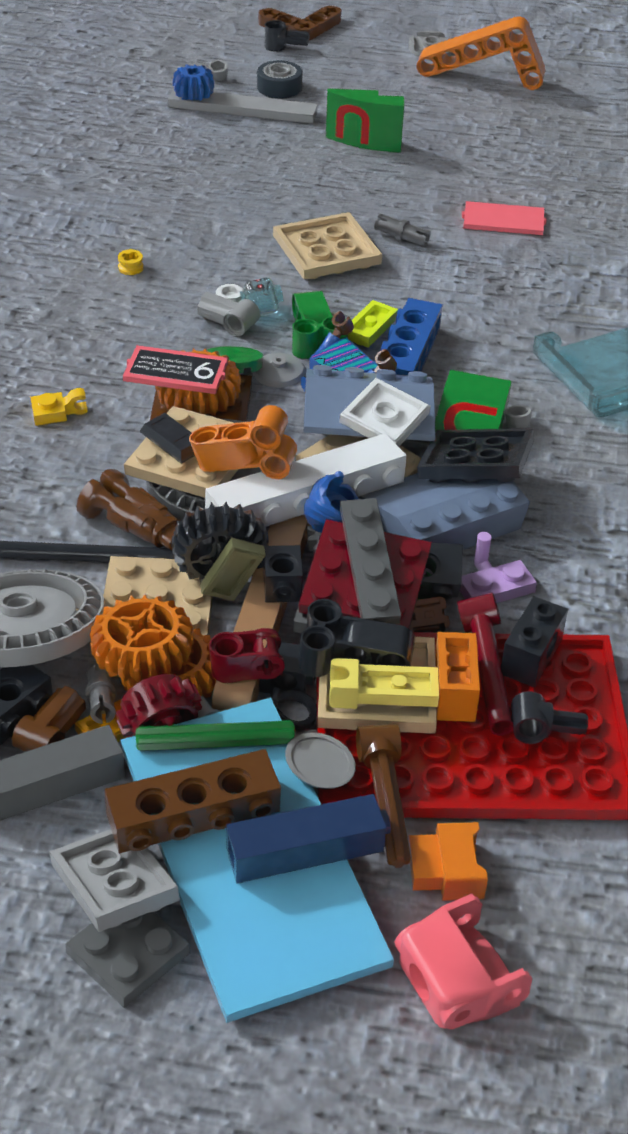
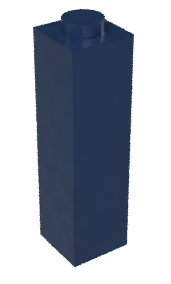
M370 794L226 824V849L237 884L384 852L386 834H390L391 825L386 809H380L375 795Z

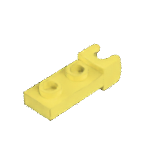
M336 658L331 660L329 705L332 708L357 709L358 704L438 707V667L359 664V659Z

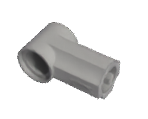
M205 292L197 306L198 315L222 324L229 334L236 337L242 336L260 319L258 306L248 299H243L237 303L210 292Z

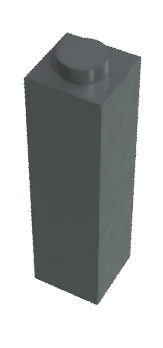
M106 725L0 760V821L124 779L123 751L110 726Z

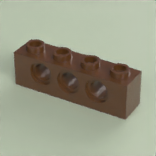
M266 749L106 788L104 789L106 814L118 853L131 850L141 851L150 845L170 840H183L192 834L212 829H225L226 824L269 816L272 813L280 812L281 786Z

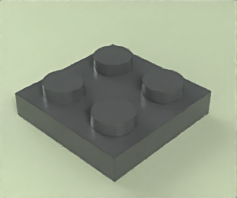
M155 912L146 913L123 922L117 927L108 928L100 932L91 923L65 943L66 954L124 1008L190 954V944Z

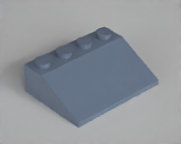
M326 365L313 366V369L306 370L303 433L366 437L339 423L340 414L377 378L430 405L429 415L407 437V440L435 441L432 377H427L426 373L417 371L409 372L408 375H395V371L387 369L377 370V373H365L363 369L357 367L345 368V371L332 370V367Z
M418 473L404 477V482L358 497L359 499H377L383 532L433 543L463 544V549L476 545L477 535L480 532H487L491 535V539L521 529L530 501L514 481L498 482L496 479H481L477 482H464L462 479H448L445 482L434 483L430 482L429 479H418Z

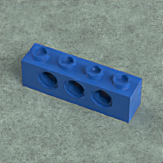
M408 298L404 308L398 309L396 325L391 324L388 341H383L381 350L387 349L397 362L395 375H408L409 372L413 371L422 372L440 331L443 304Z

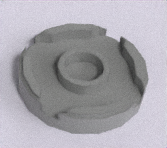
M420 31L417 33V36H410L408 48L412 54L419 57L424 48L452 37H444L445 33L440 31ZM446 52L448 56L453 54L452 52Z

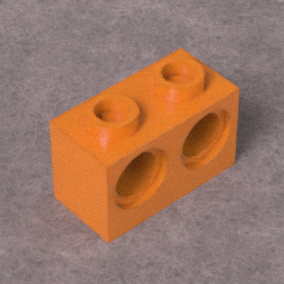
M438 632L435 651V667H438L439 682L436 720L475 722L480 693L476 633Z

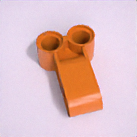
M267 405L261 408L255 421L205 426L192 432L189 437L199 468L204 472L260 467L262 473L267 477L282 479L289 474L297 452L296 442L290 436L284 434L288 424V416L283 409L275 405Z

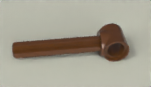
M398 724L357 726L356 747L359 762H364V765L371 769L378 806L380 809H386L390 820L391 832L386 834L384 845L388 865L402 868L403 865L410 864L412 858L395 771V764L401 758L400 729Z

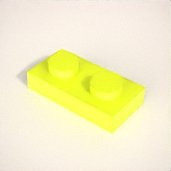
M372 300L352 319L354 329L348 334V339L357 345L369 348L396 321L398 309Z

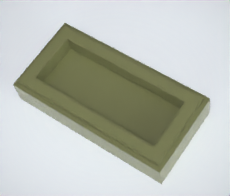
M231 538L200 583L201 594L234 601L266 556L264 546Z

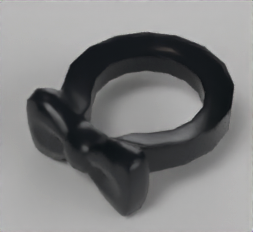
M273 687L270 697L282 721L291 719L287 718L277 708V704L297 701L307 708L309 717L302 721L291 720L294 723L295 730H305L314 725L317 718V704L313 698L298 690L281 691L279 687Z

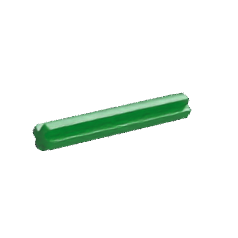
M284 720L138 727L136 729V747L139 751L282 745L288 744L295 737V726L293 721Z

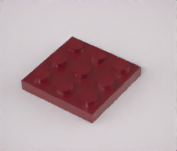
M326 519L299 602V613L307 614L309 605L315 600L329 599L339 604L343 616L360 618L343 524ZM384 532L401 613L400 624L396 625L410 629L432 542Z

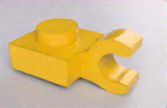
M75 388L66 397L62 396V392L44 393L30 397L35 426L67 421L66 415H82L88 412L86 402H76L86 399L84 388Z

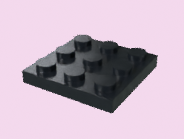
M533 428L436 430L435 441L429 443L417 466L418 479H429L430 482L440 483L448 479H462L464 482L496 479L498 482H510L520 478L534 442Z

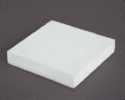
M375 378L340 414L339 423L368 438L386 433L399 447L429 415L430 405Z

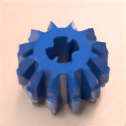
M196 64L177 68L173 77L174 91L176 96L182 97V100L189 99L192 102L194 100L202 101L203 98H210L213 88H215L212 70L205 68L203 65L196 66Z

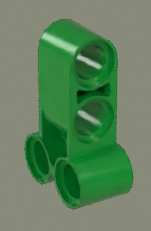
M323 291L292 294V311L295 319L292 326V353L297 358L310 359L321 346L328 333H333L335 330V326L332 323L333 316ZM348 334L341 335L340 339L348 338Z

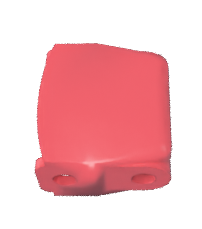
M473 894L448 903L423 920L406 927L399 933L394 942L395 947L400 953L399 963L434 1022L444 1029H456L466 1024L492 1019L519 1007L520 1003L529 996L532 984L531 975L528 971H524L523 968L509 973L506 965L492 945L474 928L480 920L482 903Z

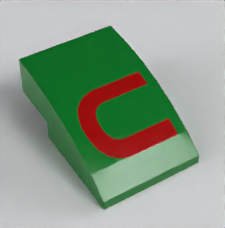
M327 88L326 138L354 147L401 153L404 96L378 95V90Z
M450 370L435 420V432L436 430L502 429L509 403L512 381Z

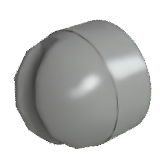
M219 59L209 63L213 79L217 82L223 81L228 75V64L224 60Z
M515 405L506 409V423L510 429L528 428L531 421V409L529 407Z

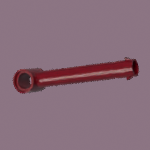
M491 592L457 601L465 633H476L478 667L490 731L494 735L504 736L513 730V721L493 627L502 623L494 593Z

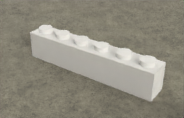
M384 433L294 461L289 474L282 479L269 478L261 471L206 488L205 509L209 508L211 502L215 507L223 506L225 502L232 508L241 504L244 511L252 509L254 515L261 517L264 527L304 515L305 502L309 498L316 481L326 475L335 474L337 471H341L344 474L342 484L350 485L358 497L404 482L407 455Z

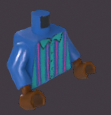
M341 311L336 312L332 317L335 330L333 333H328L321 346L310 357L309 369H313V366L316 365L330 366L335 371H345V368L357 367L363 369L365 373H377V370L380 369L392 371L397 369V362L387 349L379 351L375 356V362H373L347 337L340 339L341 335L350 334L354 329L351 318L348 316L345 320V316ZM303 376L301 378V386L305 392L306 376Z

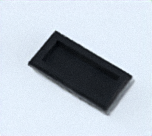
M166 413L148 421L140 429V433L181 464L195 456L189 441L192 432Z

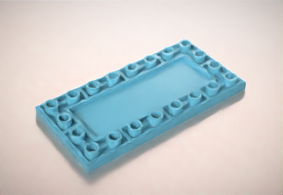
M270 697L175 725L282 720ZM136 736L121 739V749L134 781L266 749L281 786L280 812L272 813L271 815L321 805L314 788L299 780L289 768L285 757L288 744L139 751L136 747ZM226 828L192 834L183 840H170L158 843L170 877L178 886L181 906L226 1023L393 967L394 958L348 860L236 884L226 849Z

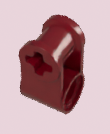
M261 628L242 632H223L213 636L209 643L213 678L221 683H234L254 679H272L281 675L285 668V662L279 654L281 646L279 633L271 628ZM263 639L267 641L266 648L263 646ZM268 659L269 668H265L264 660Z

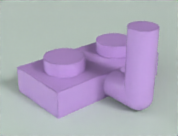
M487 532L478 533L474 565L478 572L462 576L460 592L463 597L469 599L493 592L496 602L499 603L535 593L537 582L523 562L518 560L493 567L488 561L491 535Z

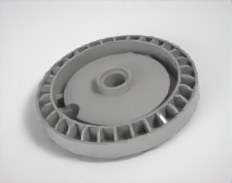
M29 569L0 573V667L27 666L54 660L68 655L91 641V626L94 625L95 616L103 614L105 607L101 590L84 577L62 571Z

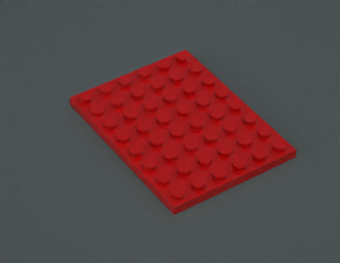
M413 632L415 637L435 638L436 651L438 633ZM495 633L502 663L504 644L510 634ZM563 634L560 645L535 688L504 676L510 711L511 701L516 695L527 691L541 694L546 702L553 704V710L586 714L588 716L586 734L577 735L551 731L548 738L536 744H525L518 741L514 736L513 730L504 736L494 735L490 731L480 673V693L475 722L436 720L435 733L400 732L401 758L395 764V771L404 818L628 820V728L609 635ZM316 677V689H317V723H318V703H319V683H320V677ZM317 728V733L329 735L342 742L349 749L355 760V773L349 782L331 789L318 788V799L321 805L370 794L375 795L371 769L367 768L364 762H359L356 730Z

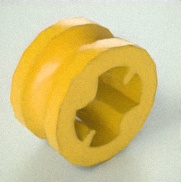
M133 249L121 251L118 254L119 271L125 275L141 273L144 269L142 263L143 254Z

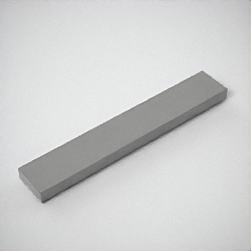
M174 88L168 98V107L310 124L314 122L318 104L218 92H213L210 98H203L202 101L194 100L192 102L189 99L182 100V97L176 96Z

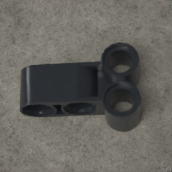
M329 599L315 600L308 607L306 629L301 634L299 668L308 676L321 677L330 672L331 660L336 658L359 659V664L411 666L415 635L410 629L401 625L343 616L341 607L335 601Z

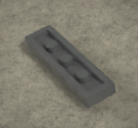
M377 499L341 501L340 513L360 618L400 624L401 613Z

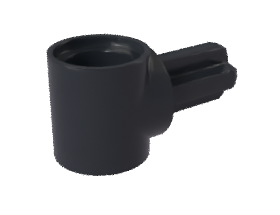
M270 20L265 23V48L269 51L284 50L287 44L307 46L309 43L308 32L288 30V26L279 20Z
M532 691L522 692L511 701L514 736L522 743H539L548 738L551 731L583 735L587 732L588 716L586 714L553 710V704L546 702L539 693Z

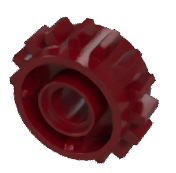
M174 674L156 675L137 683L127 691L120 703L121 710L116 711L118 718L116 721L123 737L127 736L129 738L136 736V729L138 727L169 726L198 718L197 711L202 709L200 703L202 699L195 684L192 685L190 679L182 680L181 677Z

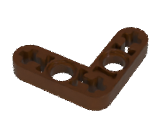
M325 6L301 19L273 8H263L258 12V24L265 28L267 21L279 20L288 26V30L308 32L309 40H312L341 23L342 10L337 6Z

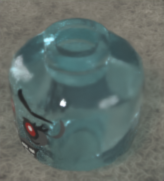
M269 277L248 281L244 284L243 291H239L241 300H251L258 306L260 318L276 314L279 311V302L284 301L280 284L274 285Z

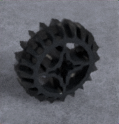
M211 502L209 508L203 509L197 506L195 514L186 512L184 519L177 521V526L172 536L173 558L179 566L180 572H186L189 580L199 578L201 583L231 538L269 546L268 532L266 527H264L261 517H256L252 509L244 511L241 504L232 508L229 507L227 502L223 506L215 507ZM263 560L256 569L263 568Z

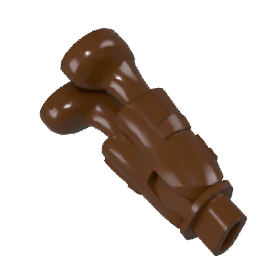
M107 469L102 472L100 482L95 479L87 482L78 496L76 505L77 511L81 516L86 519H94L103 510H106L107 519L112 525L124 532L132 533L156 547L161 548L165 546L172 550V536L179 520L167 510L168 508L158 502L154 496L150 495L143 488L130 487L127 476L116 469Z

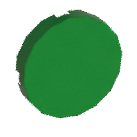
M224 346L207 349L211 353L218 351L220 356L228 355L229 361L236 362L239 374L244 373V368L251 367V372H256L263 366V354L252 348Z

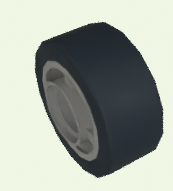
M275 60L263 63L257 70V89L261 94L270 98H291L298 95L302 90L303 71L300 66L289 61Z

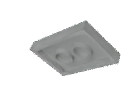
M111 829L50 851L52 866L98 932L117 927L123 922L149 912L158 911L164 906L180 900L178 886L151 852L146 848L141 851L131 850L119 854Z

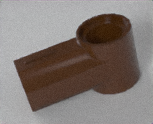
M65 685L63 688H57L34 716L26 715L18 722L12 736L13 746L27 752L65 739L67 731L85 711V700L71 687Z

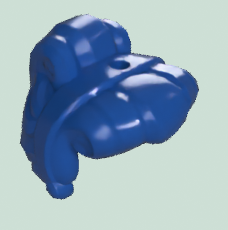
M341 471L318 479L310 492L309 498L305 502L304 515L307 523L311 525L314 531L322 533L326 519L342 523L340 502L359 499L350 485L342 484L344 474Z

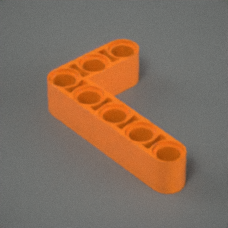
M521 16L513 17L428 46L422 50L417 62L418 72L422 76L429 77L510 50L521 82L528 90H537L541 87L546 71L530 24L527 19ZM518 29L522 31V34H515L512 30ZM490 37H497L500 41L494 42ZM468 45H475L478 49H471ZM522 51H527V52H529L531 55H530V56H524V55L521 54V52H522ZM446 52H452L455 56H448ZM425 59L433 61V64H428L425 62ZM529 73H536L538 77H532Z

